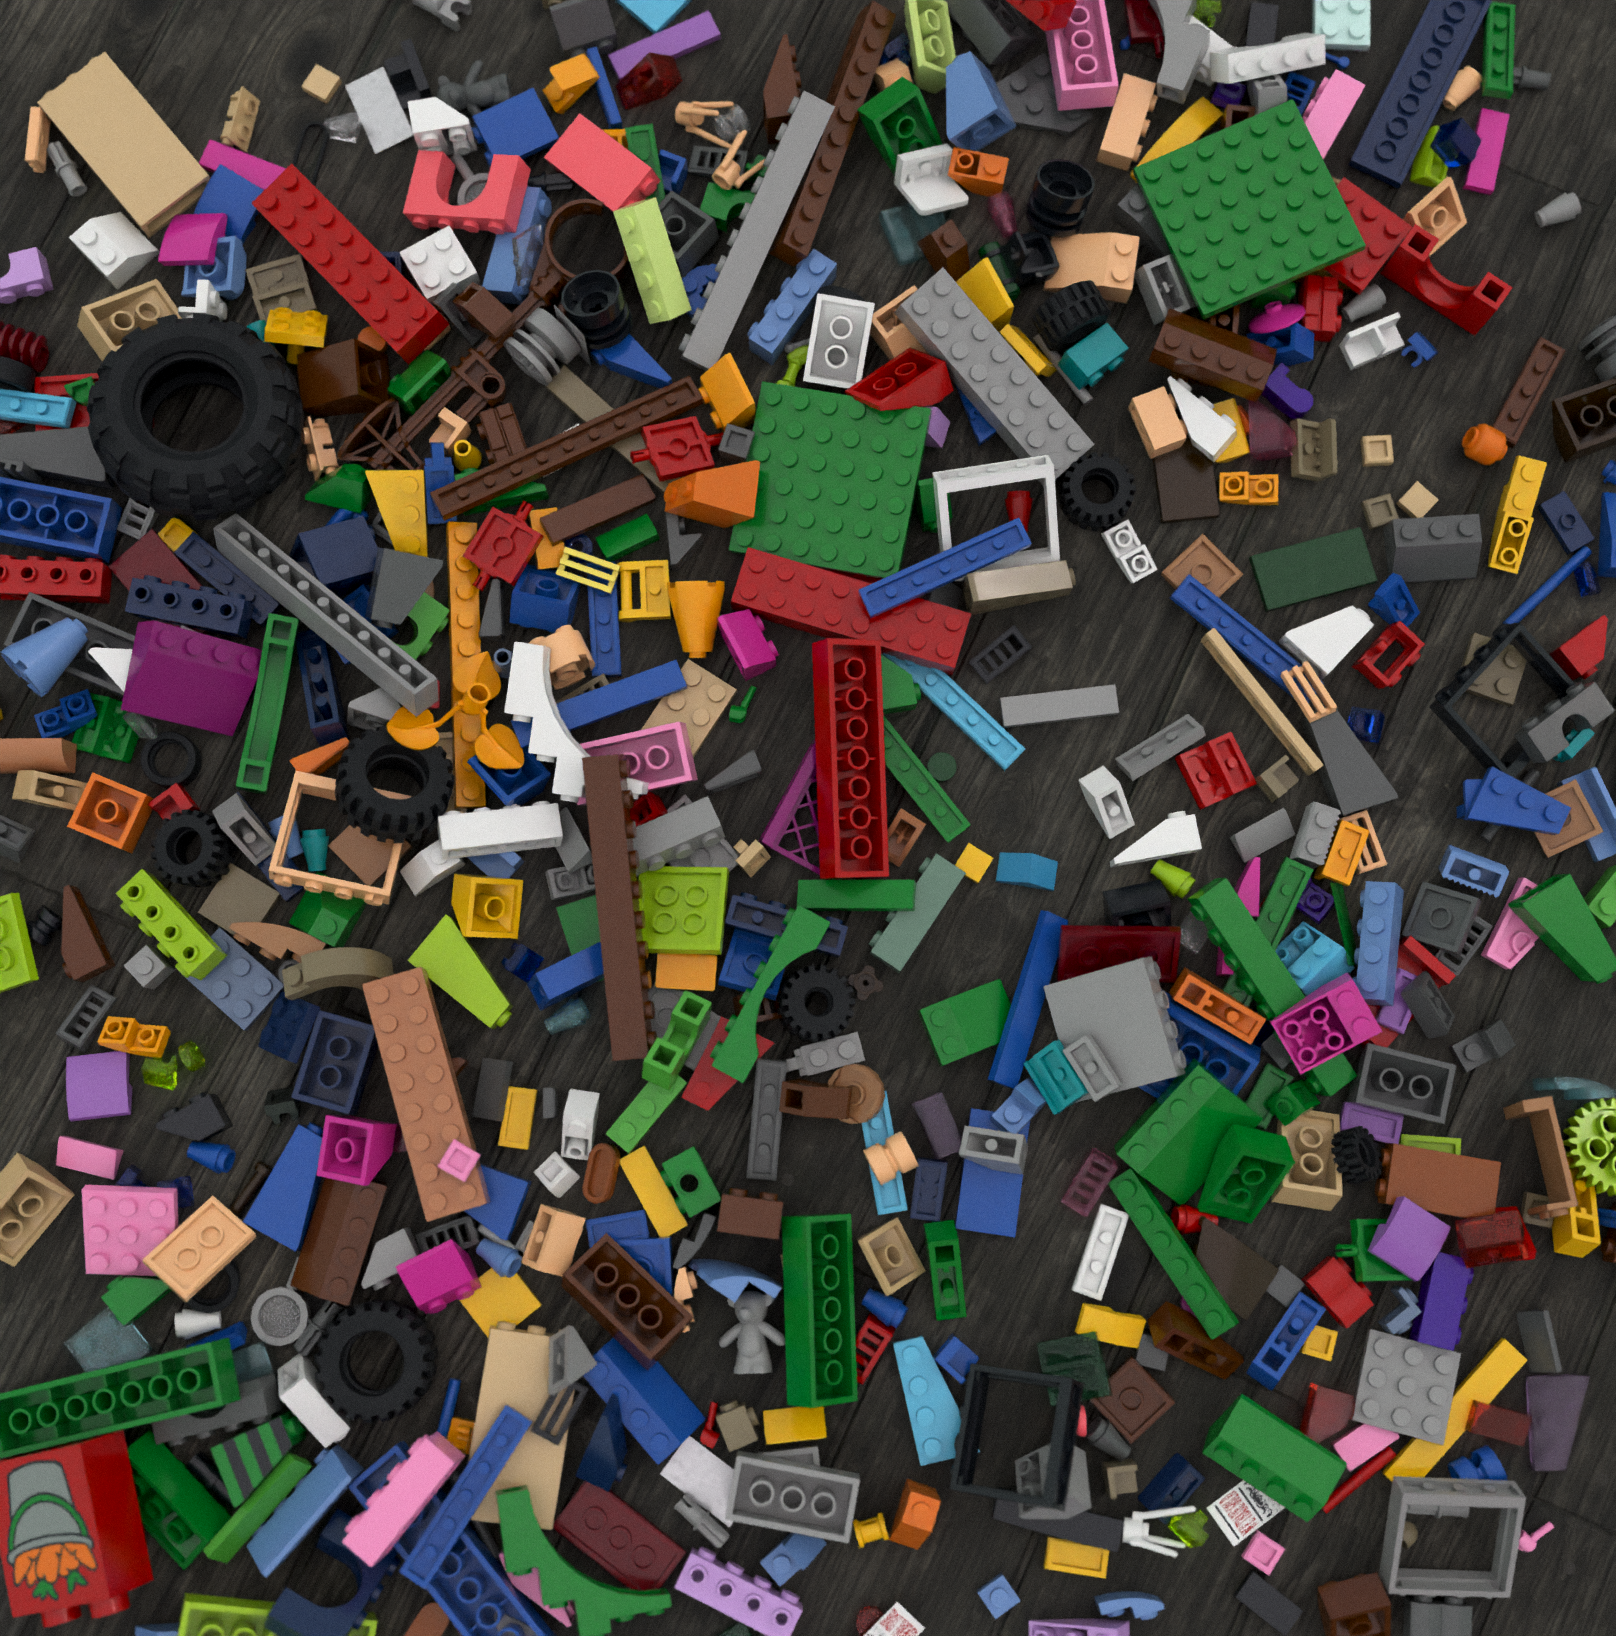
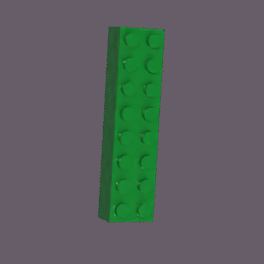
M229 1337L0 1393V1459L215 1408L241 1400Z

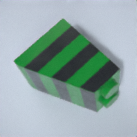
M291 1410L210 1448L234 1508L244 1503L288 1453H293L305 1440L306 1435L304 1432L307 1430V1427Z

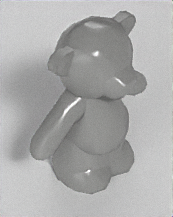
M752 1290L742 1292L736 1302L728 1298L727 1302L734 1308L739 1323L721 1336L718 1342L719 1346L723 1348L729 1346L738 1338V1352L734 1374L772 1372L771 1357L766 1337L777 1345H785L784 1334L764 1321L768 1306L774 1302V1298L768 1294L763 1295L758 1291Z

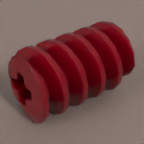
M0 321V356L19 361L36 372H42L49 359L47 338L43 335H39L36 338V334L32 331L26 334L23 328L15 330L14 325L7 324L5 326L3 321Z

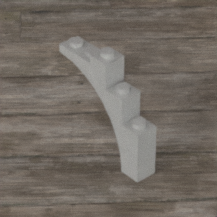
M1148 0L1158 17L1165 42L1163 64L1157 79V96L1184 104L1210 45V30L1197 23L1189 24L1196 9V0Z

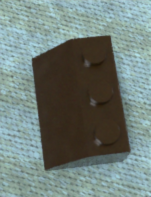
M1616 377L1552 401L1553 436L1565 463L1616 445Z

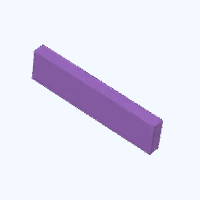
M708 10L608 55V58L620 83L715 42L721 39V34Z

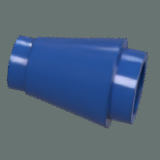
M193 1141L188 1147L187 1157L219 1174L230 1171L235 1161L236 1152L230 1149L228 1144Z
M871 1288L861 1303L888 1328L891 1325L896 1329L909 1308L903 1304V1300L889 1295L886 1296Z

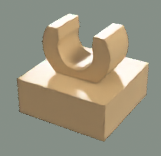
M740 839L733 847L739 854V857L735 860L736 863L750 878L771 858L764 846L756 839L750 846Z

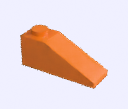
M1185 967L1169 991L1173 1000L1250 1045L1267 1020L1219 987Z

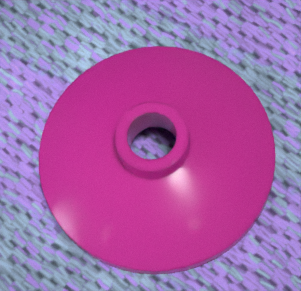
M1281 301L1270 302L1264 306L1265 310L1259 313L1249 322L1248 327L1250 332L1258 334L1278 331L1291 326L1303 318L1305 308L1298 304L1282 305Z

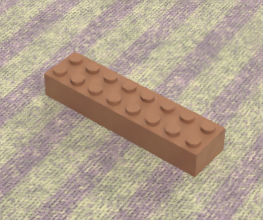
M418 967L362 984L426 1221H432L491 1203L479 1160L466 1182L438 1167L453 1139L476 1151L427 970L423 967Z

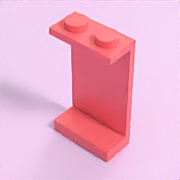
M582 114L575 118L544 156L556 172L564 173L594 198L602 201L603 205L612 212L634 202L645 200L654 193L657 184L660 182V179L650 166Z

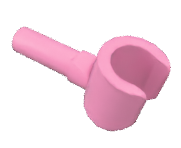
M1549 1521L1530 1535L1521 1530L1518 1549L1526 1552L1533 1551L1537 1545L1536 1541L1554 1528L1553 1524Z

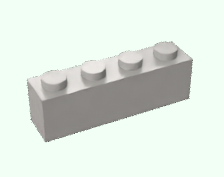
M708 796L636 827L637 835L636 838H633L634 850L638 851L640 860L639 868L636 869V877L648 870H658L665 863L676 858H686L694 850L701 847H711L725 837Z

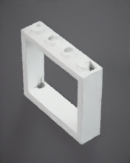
M1048 455L932 472L940 553L952 548L947 493L1043 478L1048 547L1017 552L975 572L1060 561L1054 464ZM966 576L955 581H963L965 580Z

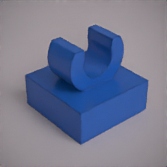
M1416 332L1408 339L1413 346L1404 348L1401 354L1406 356L1410 351H1415L1418 357L1411 365L1417 367L1423 362L1424 358L1430 361L1439 352L1421 332Z

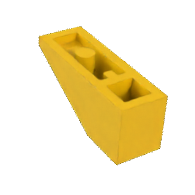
M1567 1157L1568 1165L1574 1161L1572 1157ZM1576 1167L1569 1169L1578 1206L1568 1208L1569 1214L1554 1217L1552 1234L1554 1252L1583 1258L1601 1245L1595 1185L1589 1188L1585 1187L1587 1178L1577 1179L1576 1175L1580 1170Z

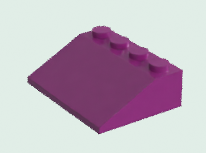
M158 621L138 622L121 710L222 735L233 736L257 681L262 650Z

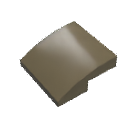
M301 254L245 269L260 320H265L267 323L269 310H275V308L279 307L289 308L292 312L302 313L317 309Z

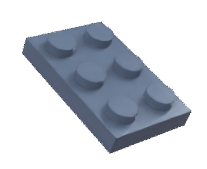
M219 927L211 938L227 956L201 981L192 976L186 979L244 1031H248L277 999L280 992L284 991V984L228 932Z

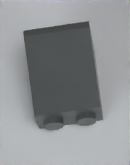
M378 547L365 614L366 617L372 619L371 624L392 629L393 624L401 625L442 568L443 560Z

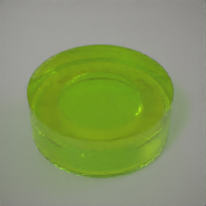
M189 1040L179 1046L180 1059L188 1070L195 1072L205 1066L204 1056L200 1048L193 1041Z

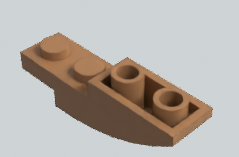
M238 922L232 923L229 929L235 932L233 936L235 939L247 946L251 942L261 947L259 953L272 961H275L277 957L285 960L289 952L292 951L294 953L291 958L301 963L302 955L325 950L329 946L327 943L305 932L276 924Z

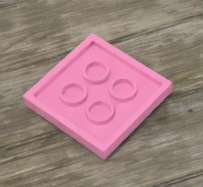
M85 1185L82 1189L86 1274L156 1276L144 1265L142 1259L179 1227L177 1188Z

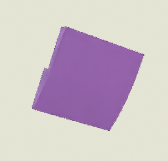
M114 1051L67 1057L66 1095L68 1116L71 1122L131 1115L133 1087L129 1083V1053Z
M1397 1197L1386 1224L1378 1225L1368 1252L1413 1281H1419L1438 1255L1451 1227L1406 1197Z

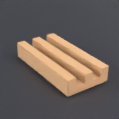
M41 107L30 108L25 161L29 162V166L33 168L35 173H45L47 148L51 120Z
M1308 661L1303 662L1300 667H1292V670L1289 672L1285 670L1281 673V679L1309 723L1336 712L1337 705ZM1305 676L1307 677V679H1308L1309 682L1311 683L1312 687L1314 688V690H1315L1316 693L1318 694L1319 698L1317 697V695H1316L1315 692L1313 691L1312 687L1310 686V684H1309L1308 681L1306 680ZM1294 677L1297 678L1300 685L1304 689L1305 694L1311 700V702L1313 703L1314 707L1318 712L1314 713V711L1308 704L1307 700L1301 693L1300 689L1294 682Z
M1367 810L1337 820V822L1345 820L1359 826L1357 819L1361 818L1364 828L1370 830L1368 839L1377 862L1373 863L1365 843L1362 856L1366 866L1363 865L1360 857L1356 867L1357 875L1387 865Z

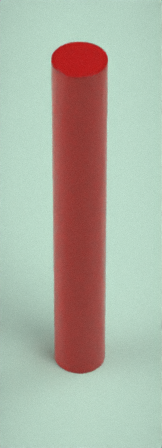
M1387 1446L1335 1489L1322 1508L1325 1514L1330 1512L1395 1458L1396 1454Z

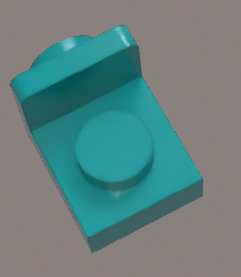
M1572 728L1564 735L1570 745L1552 759L1563 763L1573 758L1595 733L1590 728L1581 730Z

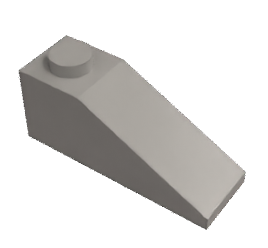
M1279 74L1246 80L1250 103L1252 107H1255V115L1287 102V86Z

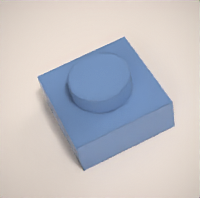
M1002 1572L977 1590V1593L995 1620L1020 1602L1019 1597Z

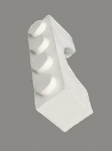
M1301 33L1282 37L1281 41L1271 44L1232 47L1210 52L1211 81L1227 84L1326 64L1324 34Z

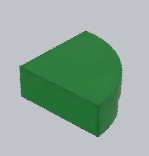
M90 376L66 384L64 388L78 404L87 406L89 390L92 385L95 386V380Z

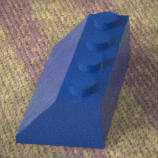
M614 1337L592 1355L597 1365L585 1373L583 1377L606 1404L612 1394L618 1396L622 1423L657 1465L677 1449L706 1419L659 1361L647 1371Z

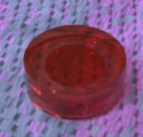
M868 1606L858 1613L856 1628L860 1636H864L884 1615L881 1609Z

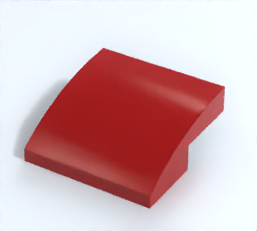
M1232 732L1210 740L1175 757L1200 810L1257 784Z

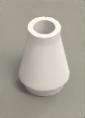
M182 1309V1312L175 1313V1332L177 1338L184 1337L186 1340L222 1327L220 1311L203 1313L194 1309Z

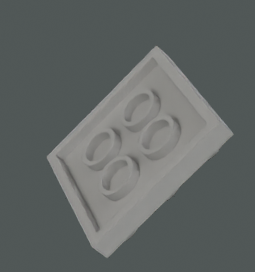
M1368 1329L1350 1420L1444 1445L1461 1353Z

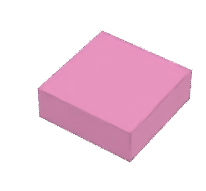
M453 1139L438 1167L466 1182L481 1154Z
M1256 1530L1241 1557L1267 1575H1270L1285 1548L1259 1530Z

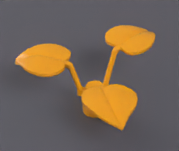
M488 651L469 657L455 669L452 675V684L454 689L464 696L440 720L434 722L433 714L428 709L416 717L403 706L396 711L391 720L386 724L389 734L401 745L414 750H426L437 744L439 740L436 728L444 724L458 710L463 709L468 715L481 716L480 729L483 735L476 738L474 750L477 758L484 765L494 769H519L524 765L523 749H521L515 733L502 724H494L489 730L486 727L488 710L485 707L488 701L494 699L499 694L501 689L499 674L493 666Z

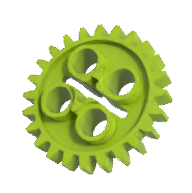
M1603 1098L1595 1100L1594 1103L1591 1101L1584 1104V1108L1581 1107L1574 1111L1576 1116L1568 1118L1567 1121L1573 1127L1563 1130L1564 1133L1570 1136V1139L1564 1140L1563 1144L1569 1146L1571 1150L1566 1152V1157H1572L1574 1160L1569 1165V1168L1577 1167L1580 1170L1576 1178L1586 1177L1585 1187L1589 1188L1596 1185V1193L1600 1194L1607 1190L1608 1196L1612 1197L1616 1195V1100L1611 1098L1605 1102ZM1603 1121L1607 1123L1609 1132L1604 1128ZM1589 1145L1594 1147L1595 1156L1591 1153Z

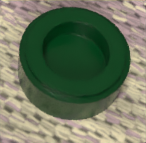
M945 752L934 754L927 764L929 773L940 783L952 779L957 769L955 759Z

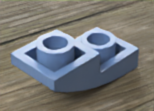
M1122 1591L1094 1596L1098 1611L1102 1616L1107 1614V1617L1119 1616L1125 1612V1608L1129 1607L1135 1619L1140 1617L1141 1620H1148L1158 1616V1611L1165 1609L1163 1602L1158 1596L1148 1593Z

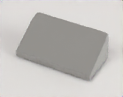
M565 807L559 812L563 838L561 846L555 848L568 873L571 874L592 862V852L569 809Z
M1283 807L1234 834L1230 839L1245 863L1295 835L1289 816Z

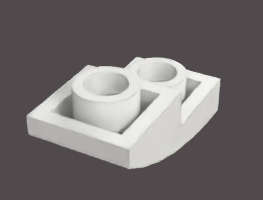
M1129 519L1101 533L1110 552L1131 583L1158 570L1145 544L1141 545Z

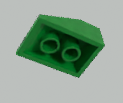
M904 77L895 81L857 109L868 135L894 177L899 154L943 144L919 87Z
M1000 979L918 1011L940 1067L999 1043L1011 1006Z
M1232 1124L1218 1144L1197 1206L1198 1211L1252 1223L1295 1163L1286 1136Z

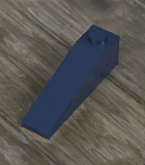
M313 630L300 632L297 634L296 646L310 729L320 747L345 737L349 739L346 718L328 643Z

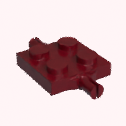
M1123 0L1130 44L1154 43L1155 56L1160 58L1161 55V58H1163L1165 50L1164 34L1158 17L1148 0Z

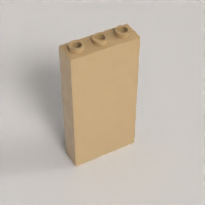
M106 52L92 58L85 67L77 73L69 75L65 82L54 90L45 93L43 98L37 102L48 118L148 238L170 223L175 215L182 214L199 201L210 180L209 175Z
M498 1321L497 1326L490 1325L468 1463L506 1404L533 1422L471 1520L499 1524L495 1490L527 1485L534 1515L540 1528L552 1530L569 1427L559 1445L531 1432V1428L549 1396V1338L554 1334L546 1333V1328L541 1326L528 1325V1330L515 1329V1323ZM567 1387L558 1393L540 1427L541 1429L545 1430ZM575 1389L550 1434L555 1436L573 1403Z

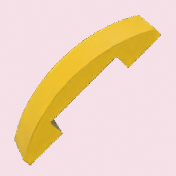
M1204 96L1201 97L1169 127L1137 166L1199 140L1221 119L1223 112ZM1132 171L1131 174H1130V177L1133 178V179L1137 182V180H1136V178H1135V176H1134V174H1133V171Z

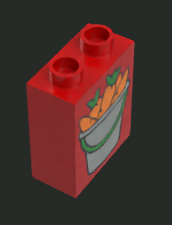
M124 1430L26 1452L0 1460V1555L13 1618L40 1613L43 1627H52L81 1617V1605L88 1603L91 1618L108 1616L131 1607L128 1591L154 1580Z

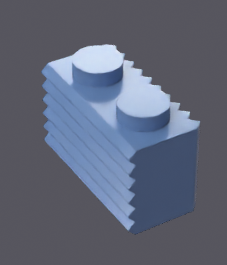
M1448 845L1438 868L1443 879L1447 877L1449 881L1452 879L1455 883L1459 881L1460 885L1465 884L1466 887L1471 886L1472 889L1476 888L1477 891L1482 890L1483 893L1487 892L1489 896L1493 894L1495 898L1500 895L1509 874L1506 865Z

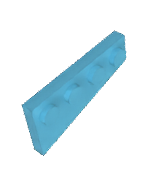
M923 1336L893 1342L920 1465L923 1466L955 1458L954 1443L960 1431V1410Z

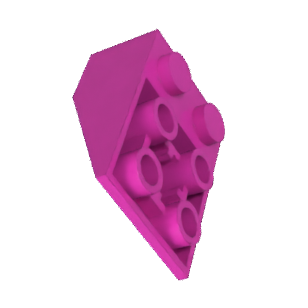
M1348 972L1319 987L1270 1021L1300 1075L1382 1032Z

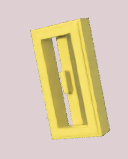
M568 547L564 548L556 575L612 594L621 568L620 565ZM569 556L613 570L612 575L568 560ZM568 566L608 580V586L566 572L565 568Z

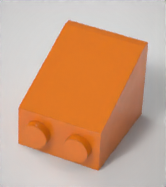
M754 460L699 471L668 483L664 492L665 512L721 528H727L754 518L760 461Z

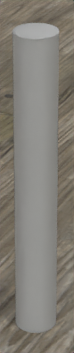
M1038 333L1033 340L1049 361L1057 368L1059 374L1083 405H1087L1092 401L1093 397L1085 387L1081 390L1077 389L1058 366L1062 357L1057 351H1049Z

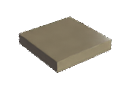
M230 863L227 867L230 871L227 875L222 874V880L215 885L198 913L234 935L235 932L229 929L232 923H264L281 895L277 890L235 864Z

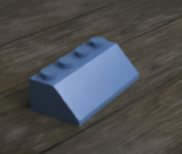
M336 1445L331 1450L328 1448L322 1450L313 1461L317 1466L310 1474L306 1473L294 1487L296 1490L289 1498L285 1497L273 1511L275 1514L268 1522L264 1521L253 1533V1539L249 1542L247 1548L261 1574L266 1578L283 1564L348 1489V1485L364 1471V1468L339 1445Z

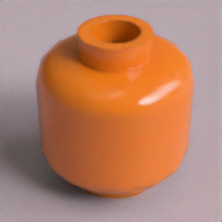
M1485 423L1469 428L1462 439L1464 454L1469 459L1484 466L1492 465L1497 460L1503 459L1508 449L1506 435Z

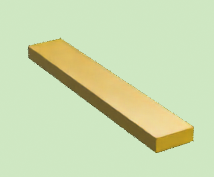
M1501 1338L1454 1390L1444 1445L1413 1437L1381 1473L1391 1482L1393 1476L1425 1477L1527 1362V1359L1505 1338Z

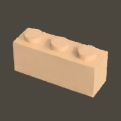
M1124 73L1096 162L1125 171L1129 170L1131 161L1137 162L1142 145L1137 144L1139 136L1145 137L1150 120L1145 119L1147 111L1153 113L1158 98L1157 95L1153 94L1156 83Z

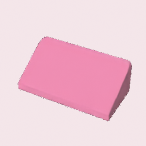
M59 1136L56 1165L115 1180L124 1150L69 1136Z

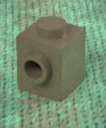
M732 1400L720 1406L721 1411L716 1413V1420L729 1452L758 1441L755 1426L759 1424L753 1406L747 1408L745 1401L738 1404L737 1400Z

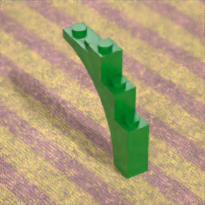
M527 1485L495 1490L506 1572H513V1576H522L531 1573V1568L537 1567L543 1606L549 1605L550 1609H557L567 1606L568 1601L573 1600L579 1636H604L606 1633H611L610 1619L615 1618V1622H625L632 1620L634 1614L646 1612L647 1616H654L664 1613V1608L672 1607L670 1593L666 1588L649 1590L618 1588L594 1580L574 1568L554 1549L542 1532L534 1515Z

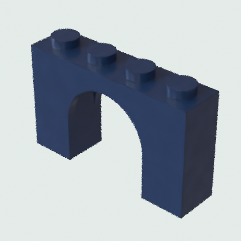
M337 1509L320 1534L316 1547L342 1562L352 1571L357 1582L356 1596L342 1606L325 1608L313 1604L286 1587L270 1610L264 1627L278 1636H348L353 1628L358 1631L368 1615L364 1609L369 1601L374 1604L376 1603L385 1587L381 1584L382 1580L386 1575L392 1577L401 1561L396 1558L399 1552L393 1546L389 1553L374 1566L370 1567L342 1543L348 1535L345 1528L353 1518Z

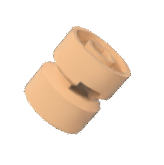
M901 1131L886 1138L885 1145L882 1146L876 1143L863 1150L880 1185L896 1178L897 1171L904 1174L918 1167L916 1158Z

